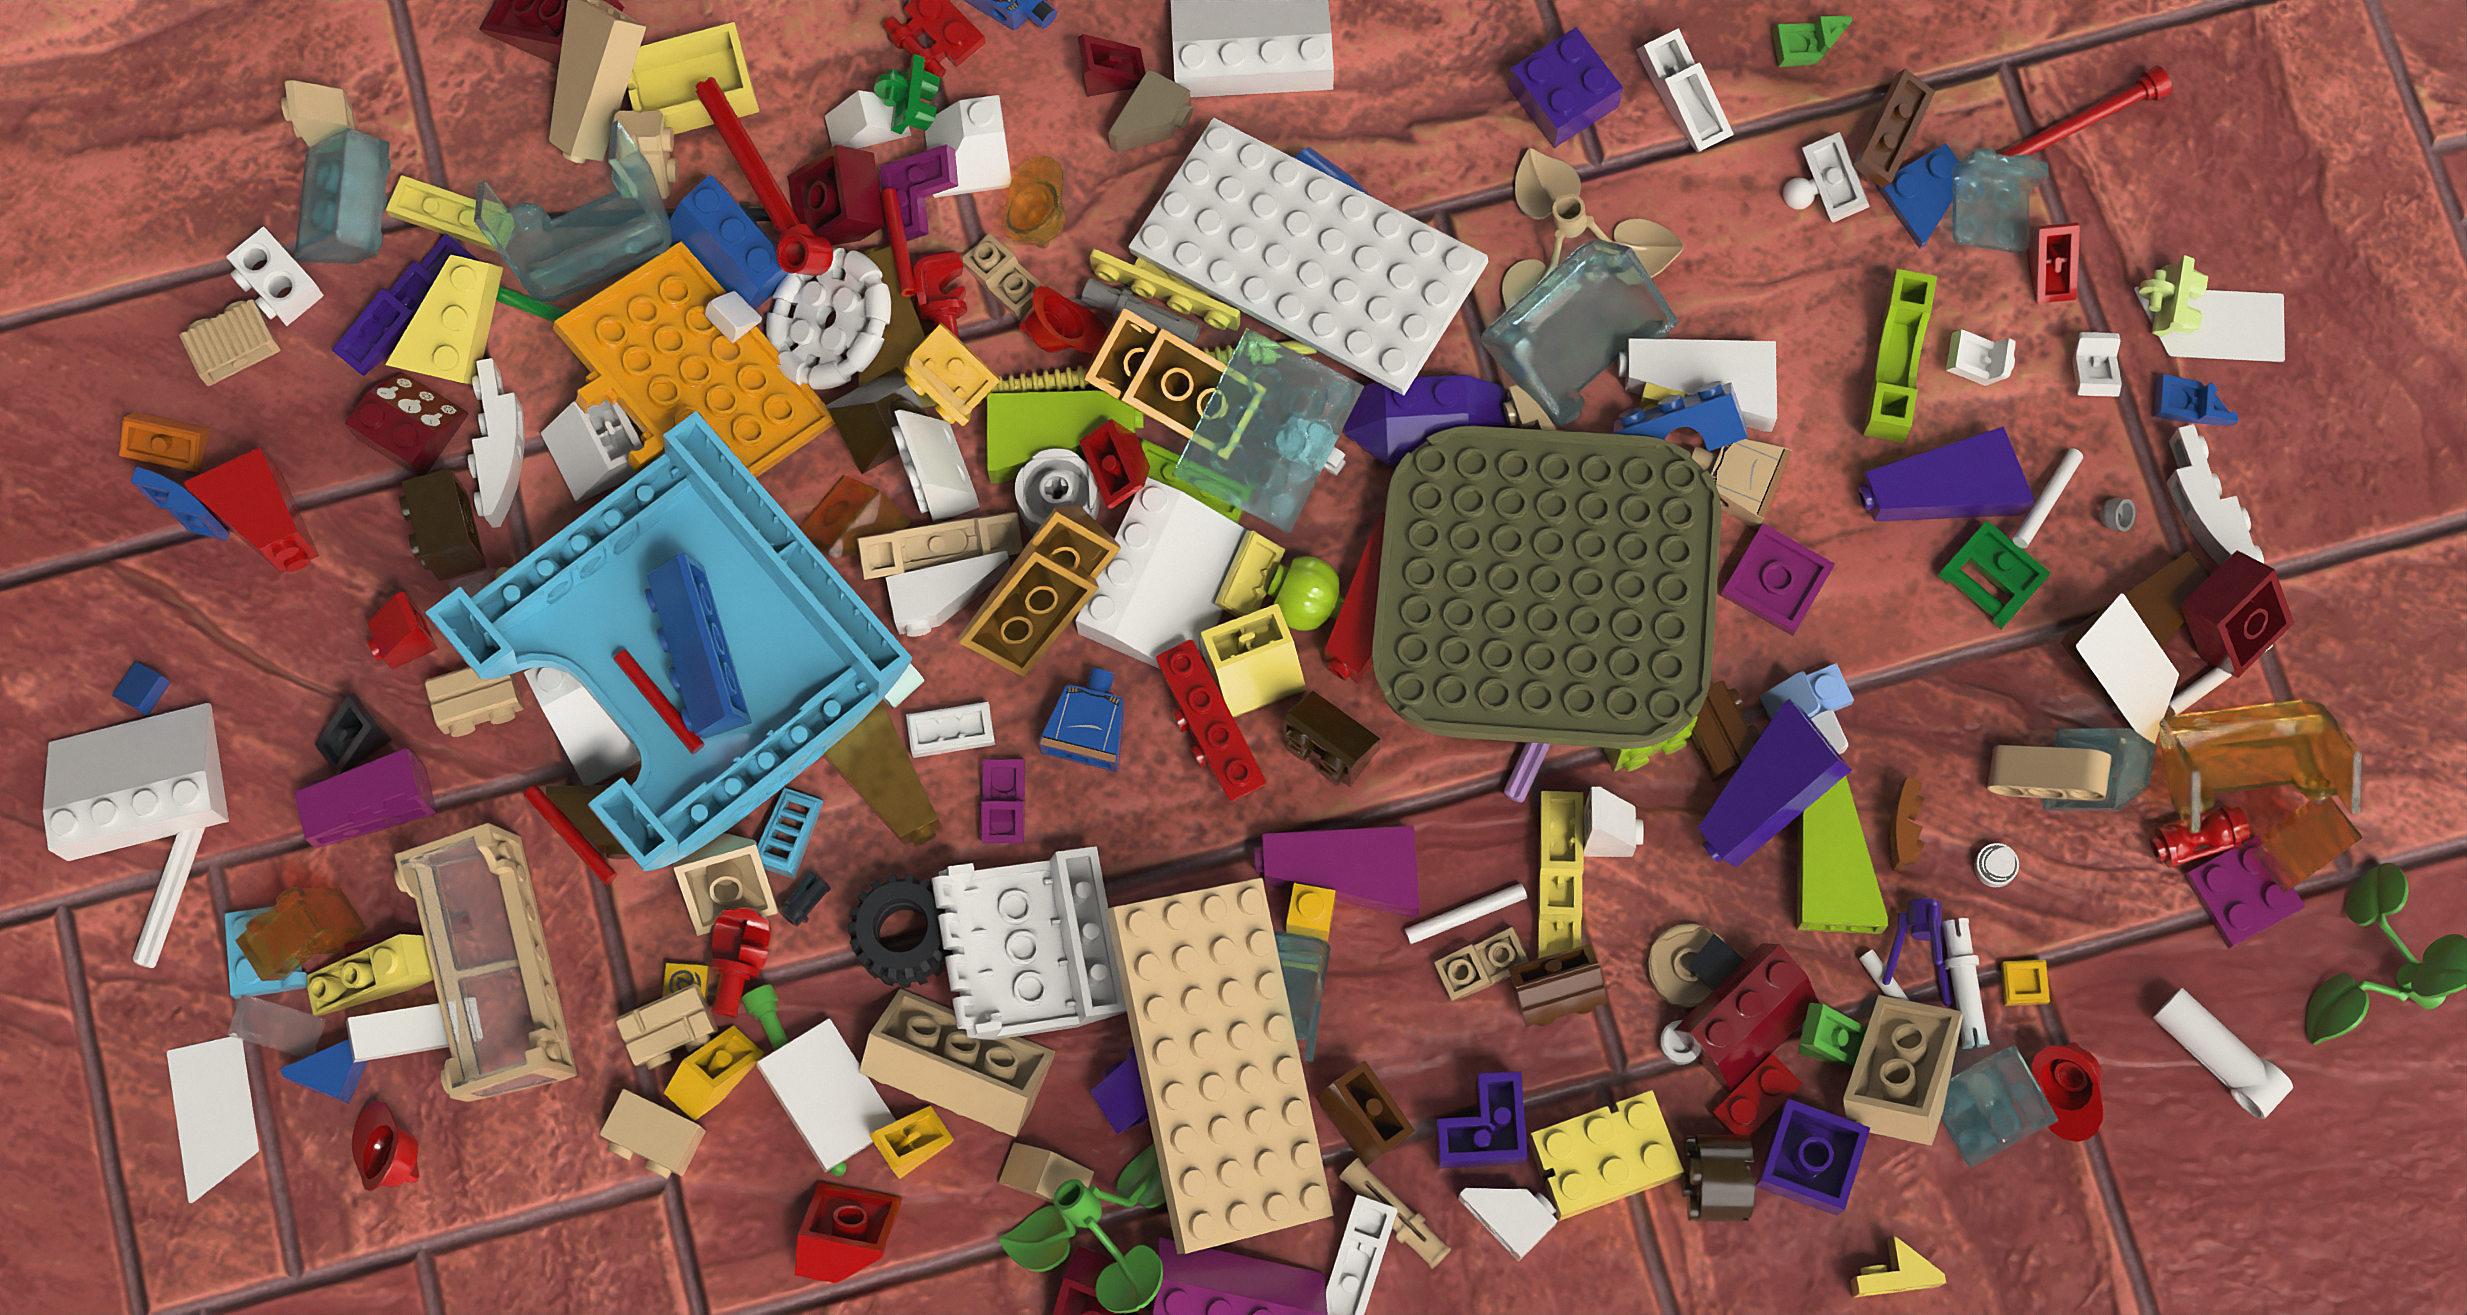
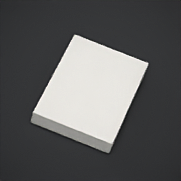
M830 1018L766 1056L756 1064L825 1173L872 1144L873 1141L870 1135L874 1131L896 1121L869 1078L859 1073L860 1064Z

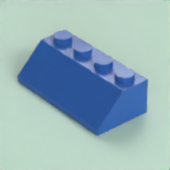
M685 553L676 555L647 575L650 588L645 589V595L653 613L658 612L662 627L657 628V635L664 652H670L674 667L669 668V674L677 692L682 691L686 704L685 707L681 708L684 724L689 732L694 731L695 735L706 739L751 724L752 722L705 568Z

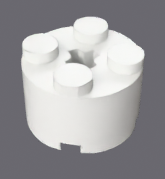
M1066 449L1041 451L1033 456L1032 460L1024 468L1022 467L1017 475L1015 482L1017 504L1020 516L1031 534H1036L1055 507L1079 504L1096 520L1100 507L1098 485L1090 466L1074 452ZM1055 492H1063L1061 499H1053Z

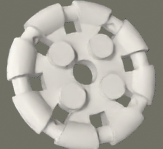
M832 248V265L826 273L816 276L818 282L809 281L814 277L812 275L788 273L773 294L772 298L776 301L772 313H767L766 338L780 352L778 357L781 365L776 364L778 369L787 379L799 386L805 383L809 384L812 389H830L849 382L852 374L857 371L863 372L870 365L884 343L885 339L882 338L885 325L890 324L891 317L889 288L887 284L882 283L881 278L883 274L878 266L870 258L855 250L846 253L843 248ZM844 270H845L846 276H845V279H844V281H843V280H842V277H843V273H844ZM865 292V297L862 299L860 294ZM791 305L796 306L793 319L788 318ZM835 311V322L826 329V318L831 312ZM797 343L799 346L791 351L789 347ZM848 349L846 354L847 359L843 360V357L840 356V354H842ZM817 358L820 359L818 365H816Z

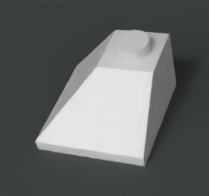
M999 95L959 100L936 114L934 122L925 131L927 151L946 144L955 149L959 186L933 194L934 198L1013 187Z

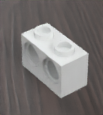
M264 226L226 256L235 268L230 273L232 278L245 292L252 288L260 296L254 302L270 320L277 315L288 326L324 296L315 282ZM267 260L263 268L252 270L257 262ZM292 287L291 292L286 297L277 298L278 293L282 289Z

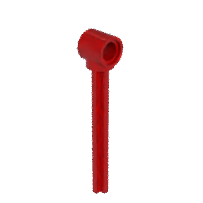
M709 77L705 82L700 81L697 83V90L695 92L780 235L776 250L779 266L791 274L818 276L826 273L833 261L831 243L825 237L814 235L808 224H801L716 79Z

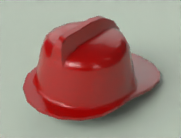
M1039 286L1034 289L1031 296L1032 307L1020 321V330L1048 353H1059L1073 347L1081 352L1094 355L1099 342L1108 331L1104 323L1087 308L1063 297L1049 287Z
M2070 1042L2066 1046L2052 1045L2044 1047L2036 1053L2031 1064L2032 1077L2042 1119L2054 1134L2064 1140L2074 1142L2088 1140L2099 1131L2103 1123L2104 1107L2100 1089L2102 1082L2101 1067L2097 1059L2089 1051L2079 1047L2078 1042Z
M375 1101L368 1104L361 1112L352 1135V1153L364 1189L372 1192L379 1186L398 1187L404 1182H416L420 1177L417 1163V1139L414 1135L396 1124L392 1112L386 1103Z

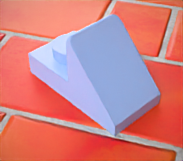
M1837 663L1808 675L1804 671L1798 672L1759 696L1770 722L1782 704L1788 699H1791L1800 706L1810 718L1828 709L1837 711L1852 705L1854 701Z

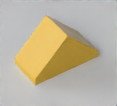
M931 1105L882 1127L870 1135V1138L899 1179L954 1141Z

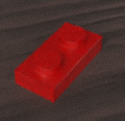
M1771 1053L1711 1115L1730 1134L1749 1135L1750 1137L1803 1083Z

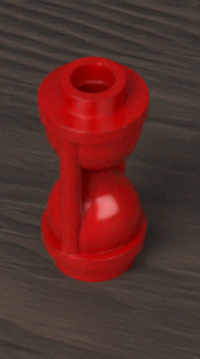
M2224 806L2156 827L2155 837L2150 838V845L2155 859L2158 862L2164 861L2166 866L2170 868L2241 846L2243 840L2250 838V828L2246 816L2240 807L2231 809L2229 806ZM2202 822V824L2196 829L2186 828L2188 826ZM2201 844L2210 845L2209 847L2194 851Z

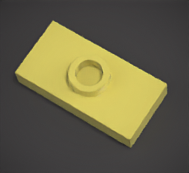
M1253 530L1246 531L1214 605L1237 618L1258 611L1285 549Z

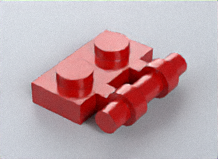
M912 0L903 8L905 16L910 20L908 24L902 25L894 16L889 17L883 24V28L891 35V42L898 49L904 48L911 56L916 54L924 57V70L939 76L940 79L945 75L946 69L939 62L945 57L955 67H958L986 43L984 35L949 0ZM923 33L934 45L931 48H925L916 38Z

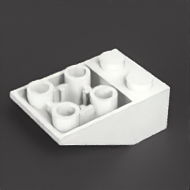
M901 409L894 411L898 426L891 429L921 514L929 511L933 523H938L979 508L976 492L950 423Z

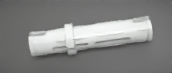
M1959 918L1956 922L1958 936L1954 919L1943 921L1941 924L1944 930L1948 953L1945 967L1946 970L1951 971L1957 1011H1962L1963 1014L1960 1028L1962 1049H1971L1975 1046L1973 1030L1977 1048L1988 1046L1990 1042L1987 1037L1976 972L1979 958L1978 955L1973 954L1969 919Z

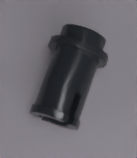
M813 872L807 875L808 877L788 900L784 898L781 901L783 906L778 912L795 927H798L801 922L807 923L809 921L807 915L824 895L831 890L830 886L820 877L816 879L817 875Z

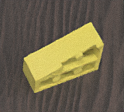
M450 255L385 365L473 385L472 377L478 375L476 361L483 360L503 267Z

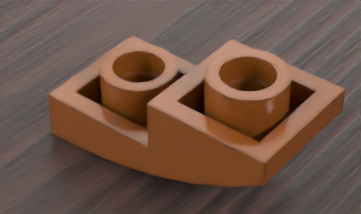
M1909 776L1900 785L1890 823V858L1893 870L1901 873L1908 863L1913 865L1917 863L1925 844L1924 841L1918 839L1923 827L1908 821V818L1913 821L1916 820L1924 802V797L1918 795L1923 782Z

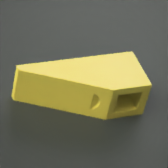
M399 934L307 975V989L313 1016L325 1015L409 991L434 980L424 936Z

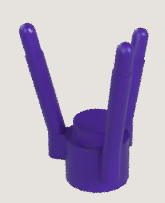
M1928 898L1914 899L1908 902L1907 913H1898L1897 931L1885 967L1882 983L1884 985L1890 984L1906 931L1909 930L1911 931V937L1914 939L1931 940L1934 962L1937 964L1943 1005L1949 1006L1951 1004L1950 987L1945 967L1941 903L1939 901Z

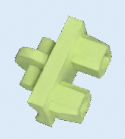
M2184 255L2180 257L2179 263L2165 265L2162 267V270H2155L2153 279L2140 283L2139 294L2149 300L2148 309L2155 311L2152 334L2163 337L2173 331L2190 334L2199 329L2202 313L2198 309L2187 306L2188 299L2195 300L2203 296L2207 288L2208 276L2193 269L2194 258Z

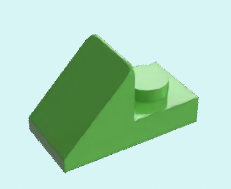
M1810 1003L1806 1020L1802 1027L1799 1054L1853 1070L1867 1027L1824 1004Z

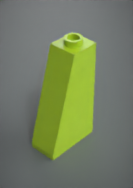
M1104 391L988 393L987 471L990 483L998 484L1017 478L1021 468H1024L1032 460L1033 456L1044 450L1066 449L1079 455L1080 458H1084L1085 454L1079 442L1082 438L1111 419L1136 434V428H1144V414Z
M1844 776L1798 815L1797 930L1882 934L1888 926V916L1848 780Z

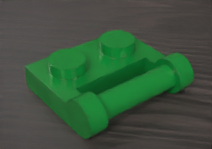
M1987 520L1944 567L1938 578L1945 584L1951 582L1992 616L1994 618L1992 623L2002 630L2047 580L2051 572L2022 548L2016 546L2010 538ZM1968 562L2012 599L2004 606L1962 571V567Z

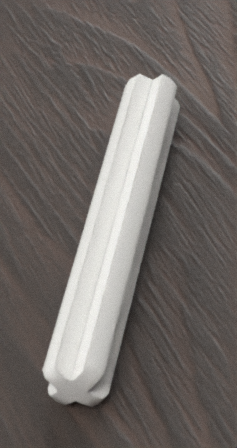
M205 828L183 830L177 833L133 956V961L138 965L154 968L157 964Z

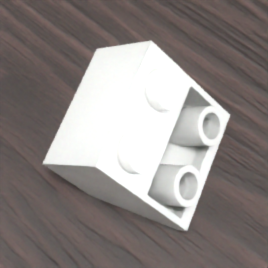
M605 400L600 406H590L585 414L573 401L541 432V436L576 504L637 475L627 463V459L631 450L638 451L643 448V445L627 414L617 402L611 406Z

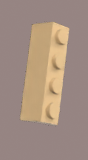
M899 989L869 1033L859 1073L873 1078L879 1083L887 1084L912 1094L918 1099L926 1100L951 1110L957 1115L983 1123L996 1131L1016 1137L1033 1108L1053 1061L1055 1051L1018 1036L996 1040L967 1038L966 1029H957L954 1010Z

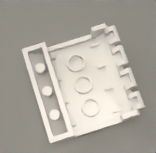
M1097 846L1055 852L1049 861L974 871L973 863L948 866L946 870L939 872L938 877L931 879L936 908L945 909L946 912L938 916L943 949L952 950L953 955L945 957L951 991L960 992V997L952 999L957 1029H966L967 1038L996 1040L1076 1028L1127 1012L1106 913L1108 904Z

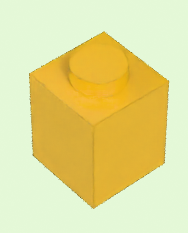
M1294 883L1286 924V934L1328 941L1336 890Z

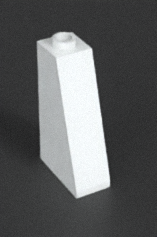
M1629 338L1626 352H1619L1618 376L1625 377V391L1643 395L1646 382L1668 389L1685 392V397L1697 394V390L1708 383L1719 381L1724 385L1731 382L1747 427L1764 432H1772L1777 420L1776 341Z

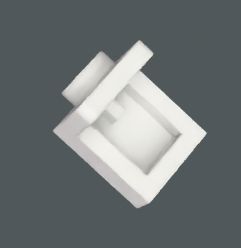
M1962 329L1953 332L1946 371L1984 386L2006 379L2010 376L2014 367L2016 342L2010 338L1992 342Z
M2079 333L2072 360L2078 395L2119 397L2122 383L2117 361L2120 345V335L2118 333Z

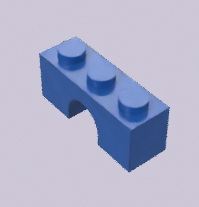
M1716 381L1701 386L1697 390V394L1682 398L1681 395L1669 396L1659 401L1658 407L1643 411L1642 408H1634L1620 414L1619 420L1614 421L1613 433L1648 436L1665 440L1672 430L1679 427H1690L1702 435L1707 450L1711 451L1747 439V425L1732 383L1722 385L1721 382Z

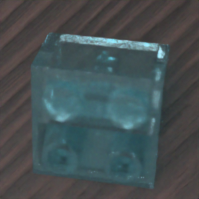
M2016 1045L1996 1052L1950 1078L1941 1116L1969 1168L2059 1121Z

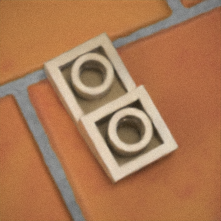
M990 233L963 256V265L1018 320L1024 317L1032 307L1031 296L1033 290L1039 286H1044L1018 263L1015 255Z
M1518 385L1509 387L1507 402L1503 403L1504 414L1509 426L1515 425L1517 429L1557 431L1544 410L1527 392Z
M1511 927L1476 945L1471 944L1434 962L1451 1000L1456 1001L1509 978V967L1529 962L1530 959L1515 928Z

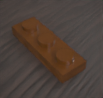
M1907 69L1898 72L1852 166L1881 188L1891 184L1935 91Z

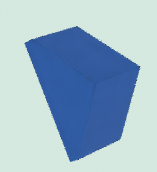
M348 1039L283 1067L280 1071L284 1078L297 1085L349 1104L368 1060L353 1063Z

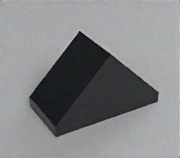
M353 693L344 700L315 743V746L335 774L339 775L355 767L391 741L392 738L370 708Z

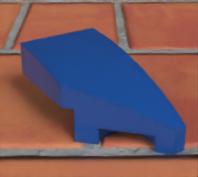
M2163 374L2156 379L2154 417L2209 425H2234L2238 422L2236 412L2234 410L2229 412L2216 395L2218 389L2213 382L2204 386L2199 381Z

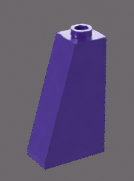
M2004 426L1867 471L1859 484L1860 487L1857 489L1862 508L1865 511L1870 510L1874 522L2017 516L2027 513L2035 501Z
M1791 699L1782 704L1698 827L1707 839L1702 845L1718 863L1724 860L1737 868L1852 771L1808 714Z

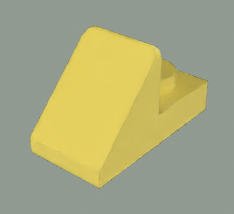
M1895 1236L1887 1241L1892 1272L1887 1271L1886 1265L1860 1268L1861 1276H1856L1850 1280L1853 1298L1935 1288L1946 1283L1943 1272Z

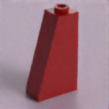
M1383 511L1377 517L1325 647V660L1328 662L1327 668L1338 678L1346 681L1349 677L1357 684L1373 665L1372 647L1386 513Z

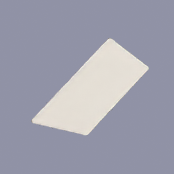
M2135 287L2134 291L2153 325L2155 311L2148 309L2149 300L2139 294L2140 287ZM2205 290L2203 296L2195 300L2189 298L2187 305L2201 311L2202 319L2199 329L2190 334L2173 331L2163 337L2159 336L2168 355L2173 357L2284 362V296L2278 293Z
M2120 594L2076 644V648L2147 749L2151 751L2157 739L2179 673L2125 595Z
M241 1035L177 1048L167 1052L189 1203L196 1201L259 1152Z

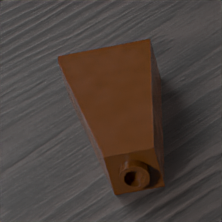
M2187 551L2124 594L2161 649H2163L2186 620L2180 605L2211 574L2207 566L2200 559H2194L2190 552ZM2110 603L2070 630L2061 641V644L2109 707L2113 708L2116 706V703L2076 648V644L2112 604Z

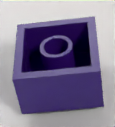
M1577 27L1512 67L1509 81V90L1553 148H1556L1618 108L1623 89L1622 85Z
M1787 1099L1780 1107L1755 1187L1838 1216L1846 1208L1870 1127Z

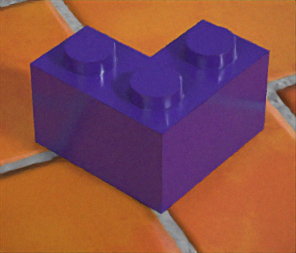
M1134 1046L1125 1052L1128 1059L1124 1063L1119 1061L1100 1074L1103 1081L1090 1091L1117 1135L1149 1119Z
M1521 1071L1480 1073L1476 1079L1478 1117L1437 1120L1438 1169L1524 1165L1527 1160Z

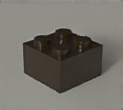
M447 468L402 481L405 496L399 497V502L405 520H411L414 533L409 535L410 546L414 557L421 559L425 571L431 570L437 579L442 581L487 568L469 495L453 471Z

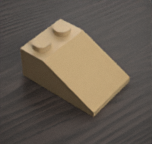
M1878 995L1843 1098L1846 1119L1870 1127V1133L1932 1146L1945 1105L1963 1018L1962 1011Z

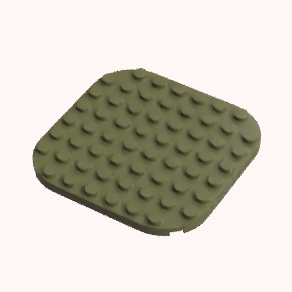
M1463 426L1443 430L1427 437V442L1416 448L1411 454L1408 452L1402 458L1391 478L1387 496L1372 647L1373 668L1377 686L1386 703L1400 718L1422 731L1439 736L1617 749L1644 748L1661 743L1678 734L1692 722L1704 705L1711 683L1721 502L1712 476L1708 470L1705 471L1691 458L1690 452L1669 441L1648 436Z

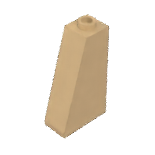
M568 0L550 128L549 142L563 151L562 156L564 158L582 164L585 163L586 159L603 161L611 137L614 116L620 109L646 30L645 25L603 0Z

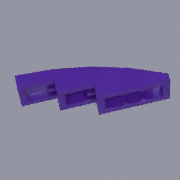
M445 233L420 264L415 260L390 291L382 288L332 351L363 376L366 375L394 351L449 256L454 255L476 261L479 260Z

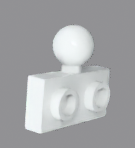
M1840 132L1802 148L1814 178L1807 180L1798 177L1786 183L1783 189V199L1789 207L1798 210L1804 209L1813 202L1815 195L1820 193L1832 223L1870 207Z

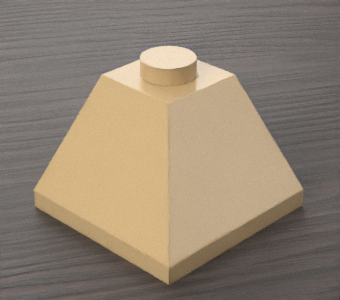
M723 833L694 853L673 863V868L697 936L713 932L716 918L723 909L750 907L757 910L758 914L764 917L779 913L755 840Z

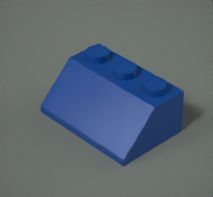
M711 174L680 201L661 235L671 247L682 241L727 293L735 290L754 310H757L774 294L780 282L788 274L779 266L776 251L778 246L729 190Z

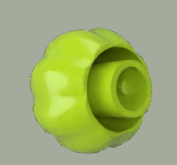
M1315 556L1294 558L1289 568L1279 564L1266 593L1275 598L1272 605L1278 603L1287 626L1298 631L1316 629L1327 621L1328 618L1336 621L1345 597L1339 595L1340 585L1336 571L1329 563Z

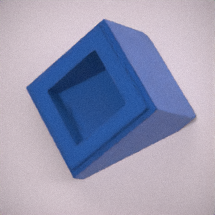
M135 661L112 696L148 717L171 682L156 671Z

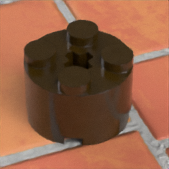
M1685 1135L1684 1155L1685 1160L1690 1161V1171L1682 1173L1681 1187L1682 1196L1687 1197L1688 1221H1749L1748 1218H1751L1753 1214L1755 1176L1750 1175L1749 1162H1754L1749 1135Z

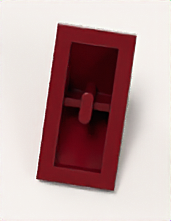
M1085 34L1078 37L1087 97L1137 88L1146 74L1141 48Z

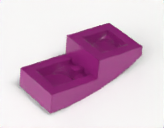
M1025 759L983 760V801H981L982 843H1024Z

